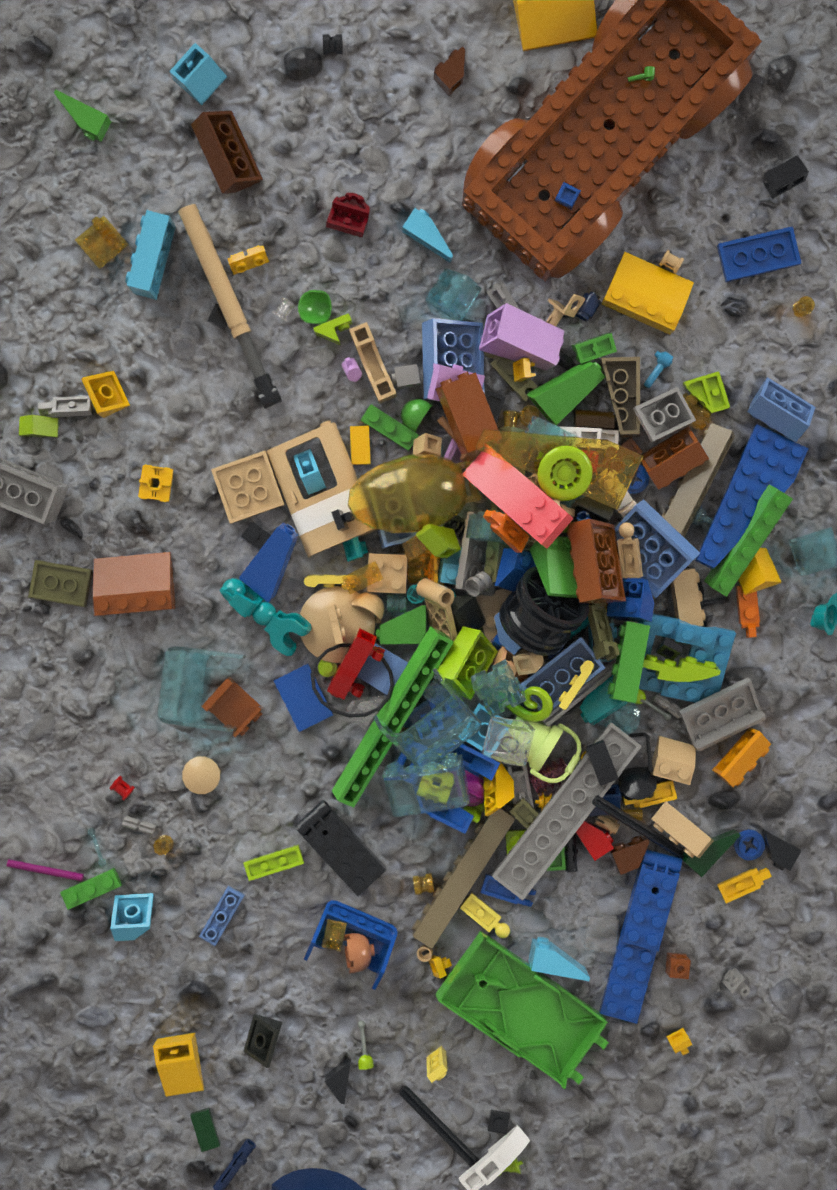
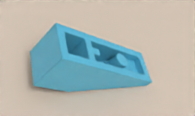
M414 208L402 227L403 233L451 263L453 254L433 220L429 217V213L423 209L418 210Z

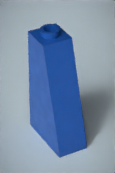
M282 523L279 525L239 577L242 582L267 602H270L278 592L298 538L295 529L289 524Z

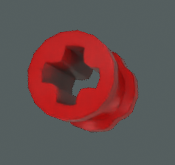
M120 775L109 789L111 791L114 790L125 801L135 787L127 784Z

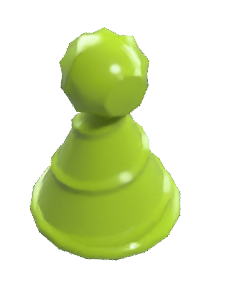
M516 1157L503 1172L521 1174L519 1165L523 1164L522 1160L518 1161Z

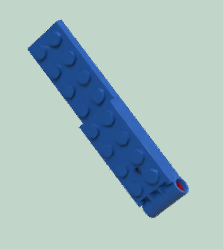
M646 850L636 874L600 1006V1014L638 1023L657 951L659 952L678 883L679 872L682 866L681 858ZM653 887H657L656 892H651Z

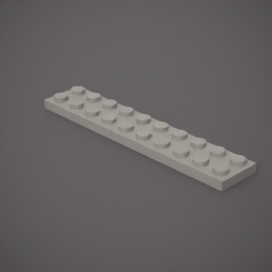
M611 722L594 742L604 740L618 777L642 747ZM586 752L572 774L565 779L493 872L492 877L521 900H524L596 807L592 804L596 795L603 797L616 780L600 786Z

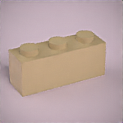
M688 568L670 584L675 618L693 625L704 626L705 612L703 609L701 610L700 605L703 598L701 591H698L697 585L700 582L699 573L694 568Z
M666 801L651 818L655 822L653 826L661 833L664 830L669 833L670 836L668 838L676 845L681 843L685 847L683 851L691 858L694 856L700 858L714 841Z

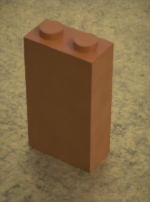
M468 371L458 375V380L452 382L450 378L440 382L441 387L435 389L461 455L502 439L477 374L475 372L469 375Z

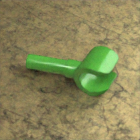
M645 67L644 74L627 77L628 82L640 79L652 81L654 79L655 67Z

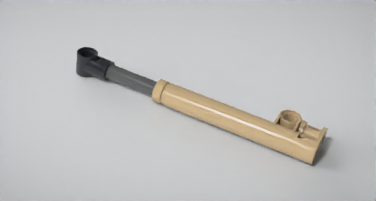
M191 204L181 208L178 211L179 216L183 221L186 232L227 325L231 329V334L234 339H238L247 359L264 409L282 402L276 386L272 385L269 373L266 374L249 333L251 329L247 324L241 306L219 259L211 236L200 217L196 204Z

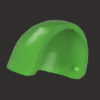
M321 290L305 292L298 303V312L301 319L311 324H323L329 320L332 311L329 295Z
M422 399L408 401L401 409L402 423L416 432L422 419L433 405Z

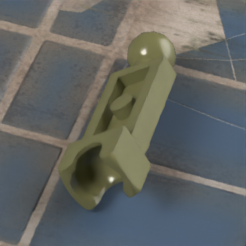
M484 352L486 357L494 359L490 363L491 367L509 385L519 399L526 403L528 397L525 391H532L538 386L530 378L522 382H514V361Z
M589 603L588 620L595 646H593L595 658L599 660L605 656L607 661L618 657L620 653L617 642L613 641L605 607H599V603Z

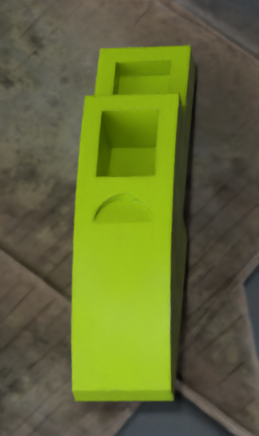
M646 654L643 668L656 670L655 675L657 679L674 682L700 681L720 675L721 672L716 663L705 661V663L697 662L698 659L686 656V659L680 657L678 664H676L677 662L674 660L665 659V661L658 660V657Z

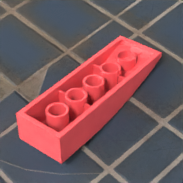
M489 445L483 449L462 474L547 549L574 519Z

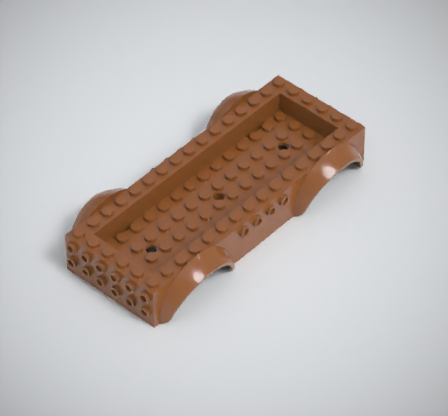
M615 0L597 30L592 53L587 52L582 58L580 66H574L569 72L568 79L559 82L555 88L556 92L552 96L549 94L543 100V106L530 120L516 118L505 122L490 134L471 161L465 176L462 198L463 208L472 214L482 226L486 227L495 238L505 244L507 249L518 256L525 265L530 267L539 278H542L545 282L550 277L561 278L582 263L610 235L623 216L620 201L652 169L655 163L665 155L671 145H674L679 138L688 139L698 133L742 92L753 75L749 61L762 42L758 34L750 31L740 18H736L726 5H722L718 0ZM651 25H654L639 41L638 39L649 29V27ZM671 50L678 51L679 58L676 60L671 59L669 52ZM647 66L655 67L654 79L652 81L640 79L628 82L627 77L644 74V68ZM522 163L525 164L522 167V169L514 177H512L515 174V172L522 166ZM563 182L581 190L572 210L554 201ZM547 191L550 195L549 199L546 201L541 200L539 192Z

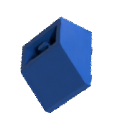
M622 578L626 601L609 602L607 616L623 621L652 622L654 600L648 580Z

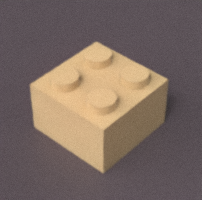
M369 553L367 592L406 594L407 555Z

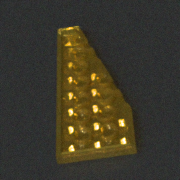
M483 429L475 447L476 449L538 475V467L541 460L552 449L559 446H573L582 450L588 456L593 471L591 483L582 495L616 510L619 509L644 457L606 439Z

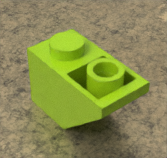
M427 524L416 533L417 538L435 557L447 559L461 550L454 529Z

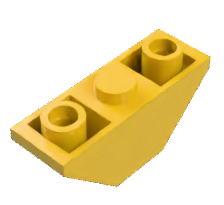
M497 757L493 759L500 762V765L492 781L483 776L485 816L493 814L514 798V780Z

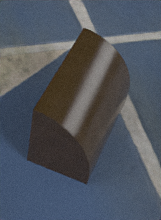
M575 409L573 427L613 430L614 412Z

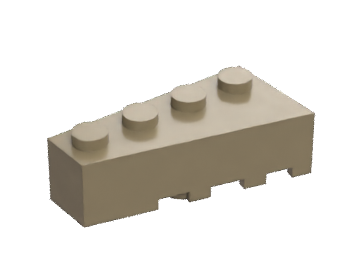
M640 357L601 358L620 438L640 437V421L633 410L635 406L640 405Z

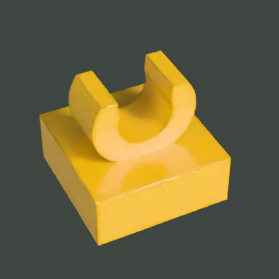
M522 358L513 362L514 382H522L536 376V373H531L530 368L535 366V363L530 362V358Z
M433 955L428 961L433 976L440 979L447 976L445 969L452 966L450 958L447 959L446 957L440 958Z
M684 1028L666 1036L675 1054L680 1051L682 1055L689 1053L687 1047L691 1046L692 1043Z

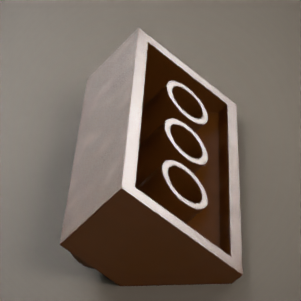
M202 112L191 126L222 194L237 193L261 182L263 178L233 112Z

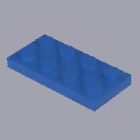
M793 226L717 245L725 282L801 264Z

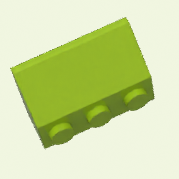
M463 626L435 676L446 687L471 700L498 651L481 630Z

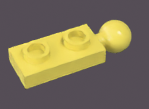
M473 892L459 906L462 911L488 932L494 928L495 934L499 938L509 936L510 927L506 923H499L501 916Z

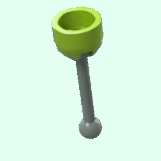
M641 689L638 690L637 701L634 704L645 703L663 715L665 720H671L672 715L670 713H665L647 701L645 693Z
M359 1021L358 1027L361 1033L363 1055L358 1060V1067L360 1070L373 1068L374 1063L372 1057L366 1052L365 1022Z

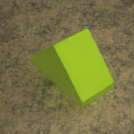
M40 415L20 416L19 436L58 438L59 419Z

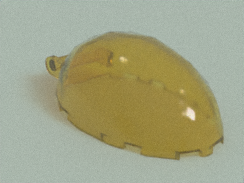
M414 454L384 462L361 475L349 491L347 506L357 521L371 529L385 530L391 533L419 532L427 524L442 525L459 514L467 502L478 501L482 497L478 492V488L469 480L471 496H467L462 469H467L473 461L455 463L448 458L433 454Z

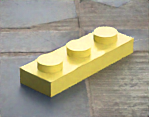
M440 1046L426 1057L427 1077L431 1083L444 1078L448 1071L446 1051Z

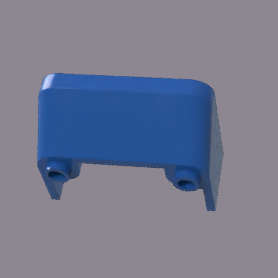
M329 901L311 939L304 960H308L314 946L326 949L330 946L332 940L347 946V941H344L345 934H362L368 939L369 944L374 945L375 956H371V963L368 969L377 973L372 989L376 990L385 973L398 934L397 929L390 923L339 901Z

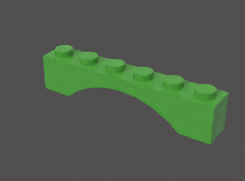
M769 484L759 498L753 518L743 536L714 569H711L704 582L727 597L793 498Z

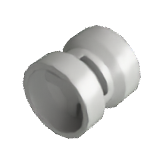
M483 571L465 581V589L473 597L480 595L492 586L490 576Z

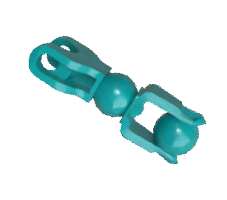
M237 578L226 580L219 590L222 596L242 617H250L252 615L253 620L257 624L266 626L264 630L269 634L272 646L285 656H292L297 648L296 643L290 638L289 632H294L299 636H306L312 629L311 624L298 613L287 614L281 610L276 613V609L271 603L262 602L264 599Z

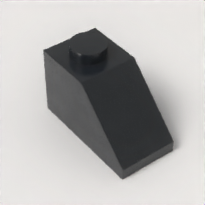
M763 829L761 834L765 842L768 858L774 862L773 866L782 871L784 868L791 871L801 850Z

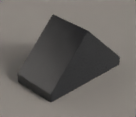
M346 1059L325 1075L324 1082L341 1104H345L351 1059Z

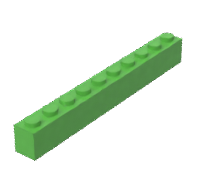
M431 626L429 627L393 687L390 700L378 712L333 787L332 792L339 802L353 808L357 804L454 643L445 633Z

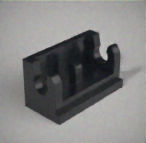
M797 155L764 173L766 181L763 183L771 198L774 199L806 181L809 171Z

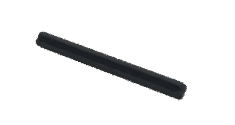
M596 795L592 800L594 806L678 858L683 856L684 849L604 798Z
M405 1085L401 1088L399 1095L470 1167L479 1161L475 1154L408 1086Z

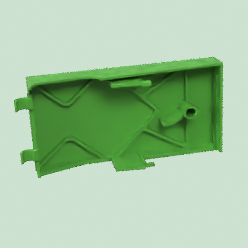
M482 931L478 933L436 992L437 1000L519 1058L522 1057L557 1081L563 1089L566 1088L568 1078L573 1079L578 1085L584 1077L575 1069L593 1043L599 1045L603 1050L609 1043L600 1036V1033L608 1023L603 1014H600L599 1011L545 974L531 971L530 965Z

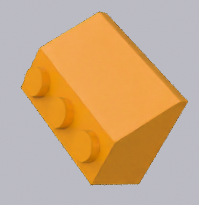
M749 727L712 771L734 788L735 785L738 786L743 782V776L748 771L750 772L756 767V761L769 752L771 743L759 730Z

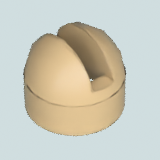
M422 945L417 951V957L422 962L429 961L433 956V950L426 945ZM425 950H428V951H429V952H427L426 954L422 955V952H423V951H425Z

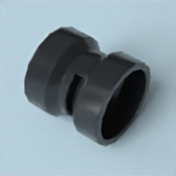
M323 34L324 55H329L331 52L343 54L342 34H336L332 37L329 34Z

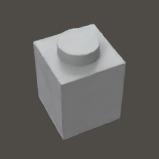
M417 364L394 368L395 373L391 374L393 385H397L398 390L420 386Z

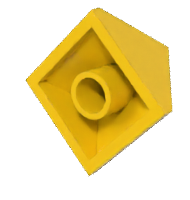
M114 371L87 376L81 379L97 414L105 418L130 406Z
M760 548L738 579L744 595L781 583L767 548Z

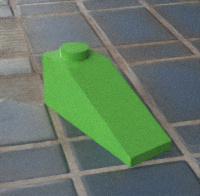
M55 89L54 94L83 131L84 136L91 141L96 139L102 142L111 124L108 115Z

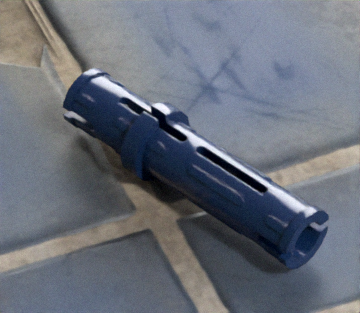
M246 1139L239 1151L233 1154V1159L213 1185L214 1190H225L241 1166L247 1163L248 1156L256 1147L252 1140Z

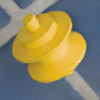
M542 792L538 800H535L538 808L542 810L552 798V793H550L549 797H545Z

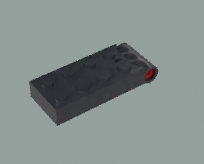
M325 800L317 804L295 825V828L357 896L386 871V866Z

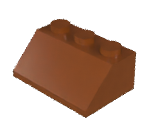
M689 426L639 456L658 490L667 487L672 481L685 476L688 471L701 466L709 459Z

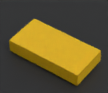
M350 426L352 465H371L369 426Z

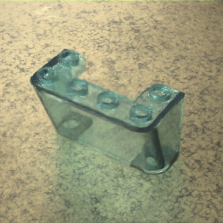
M447 754L441 764L430 762L422 767L411 765L404 769L403 765L394 762L384 768L382 777L391 810L395 817L460 808L470 803L462 754Z

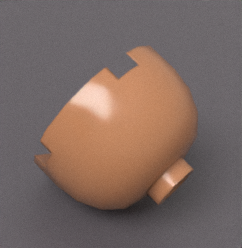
M345 934L344 941H347V946L344 947L347 968H350L349 973L365 970L371 963V956H375L374 945L369 944L368 939L362 934Z

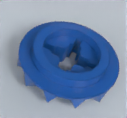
M638 463L624 466L619 473V478L628 493H640L648 486L649 474L645 467ZM636 471V478L641 481H635L631 486V479H628L626 476H632Z
M750 829L740 831L739 834L741 836L733 845L736 854L744 860L759 858L765 849V842L761 834ZM751 839V843L756 848L749 847L748 849H746V845H744L743 841L749 842Z

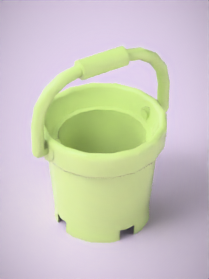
M518 716L501 741L503 745L529 763L532 775L547 783H558L565 780L568 775H571L580 760L582 751L578 735L565 725L559 723L557 726L548 727L542 721L531 722ZM563 731H565L574 738L577 744L576 754L571 758L562 776L558 778L545 777L538 772L554 749Z

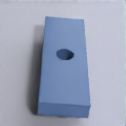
M228 885L199 937L216 946L245 895ZM219 914H223L225 918H219Z

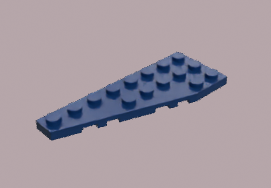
M756 424L700 548V554L696 557L695 561L714 569L743 536L753 518L757 502L767 486L770 484L784 493L794 483L809 448Z

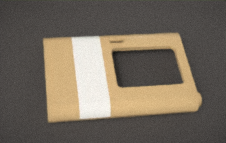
M325 421L320 424L319 428L273 447L266 452L308 558L352 538L367 535L378 529L336 423ZM319 438L336 478L337 486L311 498L304 499L286 452L312 439ZM339 509L343 511V514L353 512L355 520L347 523L349 529L345 531L337 529L332 511Z

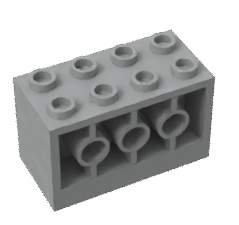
M0 458V507L42 524L56 521L69 485Z

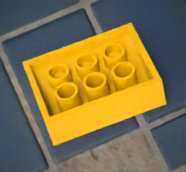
M513 0L523 51L591 39L596 36L597 24L594 0Z
M624 252L601 304L671 335L675 331L694 282Z

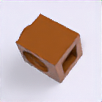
M667 952L665 972L670 978L689 979L691 960L686 954Z

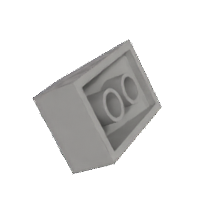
M678 387L633 408L651 443L668 437L696 421Z

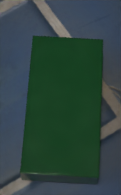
M210 1108L191 1113V1121L201 1152L220 1147L221 1143Z

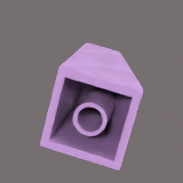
M506 303L487 315L479 350L513 361L530 358V362L535 363L533 367L548 370L556 366L560 360L559 352L564 342V330Z

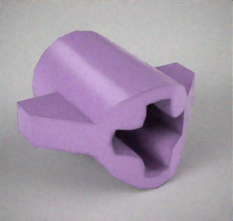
M348 357L342 362V368L350 381H359L362 372L356 360Z

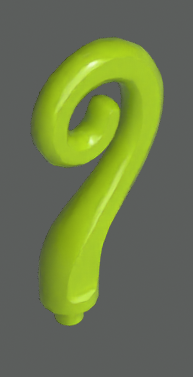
M485 683L478 687L475 692L482 699L500 702L518 717L531 722L545 720L553 710V701L547 691L537 686L525 689L522 694V701L527 708L534 710L538 707V703L531 699V695H536L542 701V709L540 711L527 710L507 692L505 694L488 687V684Z

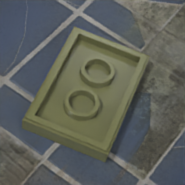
M35 560L28 598L87 607L93 570Z

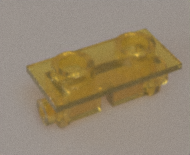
M685 392L683 397L696 419L692 424L697 429L702 430L706 426L705 421L708 424L711 422V414L704 407L701 409L696 404L698 400L691 393L688 395Z
M376 561L343 576L344 582L341 585L351 595L384 578Z

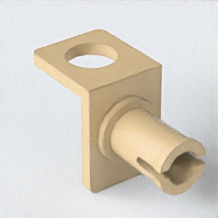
M573 294L566 307L559 301L549 298L548 302L553 305L554 310L546 322L556 327L563 315L574 318L584 303L585 298ZM578 300L577 305L571 309L572 304Z

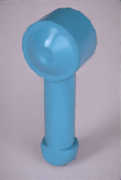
M657 351L654 354L658 364L644 382L646 388H650L662 370L672 364L673 356L666 351Z

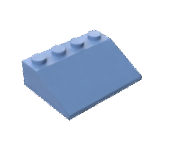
M435 318L422 323L424 399H428L427 396L434 370L433 363L451 368L455 364L463 366V371L484 375V352L479 350L483 334V323ZM483 383L482 389H483V392H484V394H485V387H484V383Z
M643 499L615 527L617 541L624 539L619 534L620 525L629 522L634 526L635 531L631 537L639 538L643 576L636 579H647L652 595L657 598L700 552Z

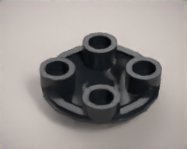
M633 767L625 770L620 775L618 786L626 800H642L654 796L657 780L647 769Z

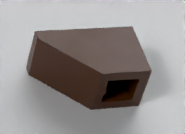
M463 46L459 50L455 49L449 55L447 61L439 63L434 69V80L448 96L463 84L465 48Z
M638 835L631 838V842L626 844L621 842L613 846L614 849L610 853L620 875L639 868L649 845V840L646 837Z

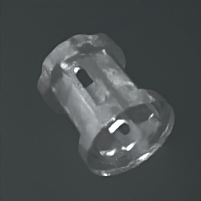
M281 297V303L276 311L272 312V315L286 323L288 315L292 309H295L296 305L288 299Z

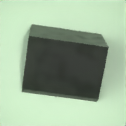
M469 594L454 597L451 609L457 635L463 626L478 630L486 623L476 597Z
M253 1015L243 1052L264 1067L269 1068L282 1022L260 1015Z

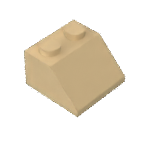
M658 736L652 758L653 772L651 774L690 785L695 769V747L688 743Z

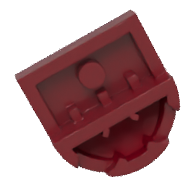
M346 193L345 196L340 198L337 196L332 202L326 227L363 238L368 224L370 207L365 203V199L358 194Z

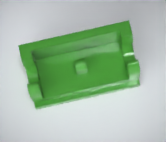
M605 333L571 345L576 353V360L580 364L617 352L612 333Z

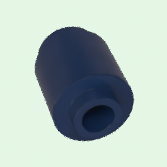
M594 292L584 293L585 301L575 315L585 322L592 319L601 304L600 297Z

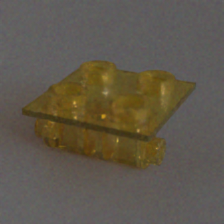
M105 216L93 218V225L75 239L99 269L129 245Z

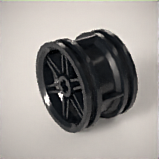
M535 566L529 568L523 574L522 578L518 581L516 591L509 594L499 609V618L503 629L516 644L534 654L548 656L558 653L569 641L571 632L581 626L588 616L589 603H580L578 598L548 596Z

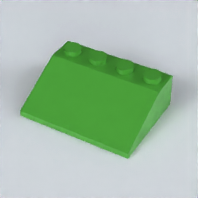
M558 536L548 549L536 540L530 548V553L548 596L577 598V582L573 575L574 562L570 555L572 548L568 537Z

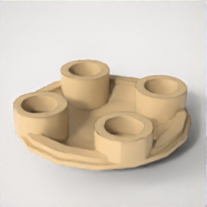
M197 756L189 760L182 772V780L191 792L207 794L218 786L221 770L212 759L205 756Z

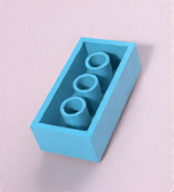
M146 210V214L142 216L140 222L142 227L141 233L137 235L135 241L137 246L136 252L131 256V271L127 272L125 281L135 295L157 300L176 226L170 216Z

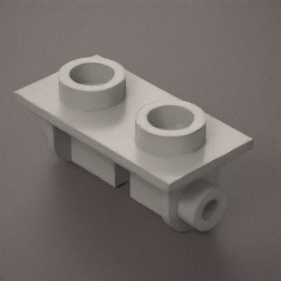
M503 282L494 284L492 289L486 292L496 309L506 303L519 309Z
M736 968L726 973L723 983L732 994L735 991L741 996H747L750 993V988L743 982L745 978Z

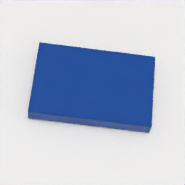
M309 664L274 680L298 732L334 715L332 711L320 703L312 690V670ZM315 678L316 689L319 692L322 699L328 704Z

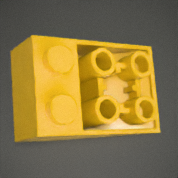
M195 1033L157 1039L153 1045V1050L165 1096L204 1091Z

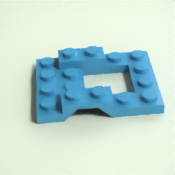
M653 614L652 622H637L650 626L645 656L646 654H651L654 638L657 635L672 638L677 642L691 644L688 656L698 659L697 662L705 663V661L716 663V666L721 670L720 675L692 682H674L657 679L656 671L643 668L639 689L658 692L661 696L694 703L720 691L736 635L735 631L719 627H702L658 614Z

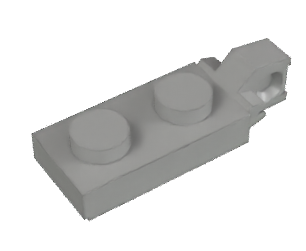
M89 396L54 397L49 402L38 403L40 416L70 417L92 415L93 403Z

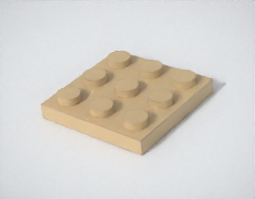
M266 451L211 469L230 524L285 505Z

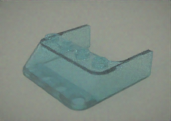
M170 647L166 651L157 712L159 720L166 724L235 732L236 726L208 723L201 717L206 666L208 659L212 655L245 659L246 654L191 647Z
M436 668L433 669V672L439 682L449 692V695L410 728L402 733H394L377 715L373 717L379 730L420 771H427L434 767L481 728V721Z

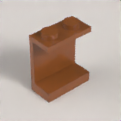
M230 677L201 706L204 710L210 711L234 733L233 736L235 738L238 735L243 736L250 729L247 725L252 720L256 722L262 716L260 711L263 709L256 700Z

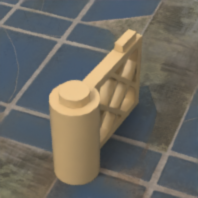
M422 579L417 584L416 589L417 594L425 599L429 625L445 633L450 639L455 641L457 632L451 604L454 601V592L430 579Z

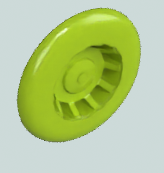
M556 447L549 451L539 464V485L543 492L552 499L559 501L573 500L581 496L591 483L593 474L591 462L588 456L576 447Z

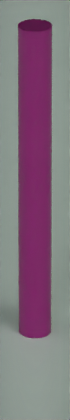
M8 859L6 865L10 868L81 882L84 879V874L10 859Z

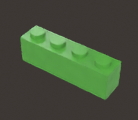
M625 621L623 625H620L618 636H621L620 643L617 644L620 654L616 659V663L612 665L611 675H613V681L608 686L609 698L636 703L650 631L649 625Z

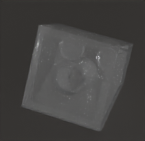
M381 693L360 697L357 701L352 700L346 711H348V714L366 713L377 708L387 698V695ZM377 712L366 717H352L349 719L366 729Z
M491 716L482 754L508 765L526 767L535 729L528 721Z

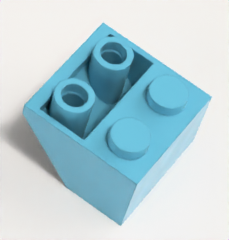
M196 43L169 71L173 81L201 105L227 78L226 74L210 55Z

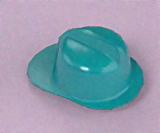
M837 593L833 594L828 603L815 607L810 621L811 627L824 630L830 636L837 625Z

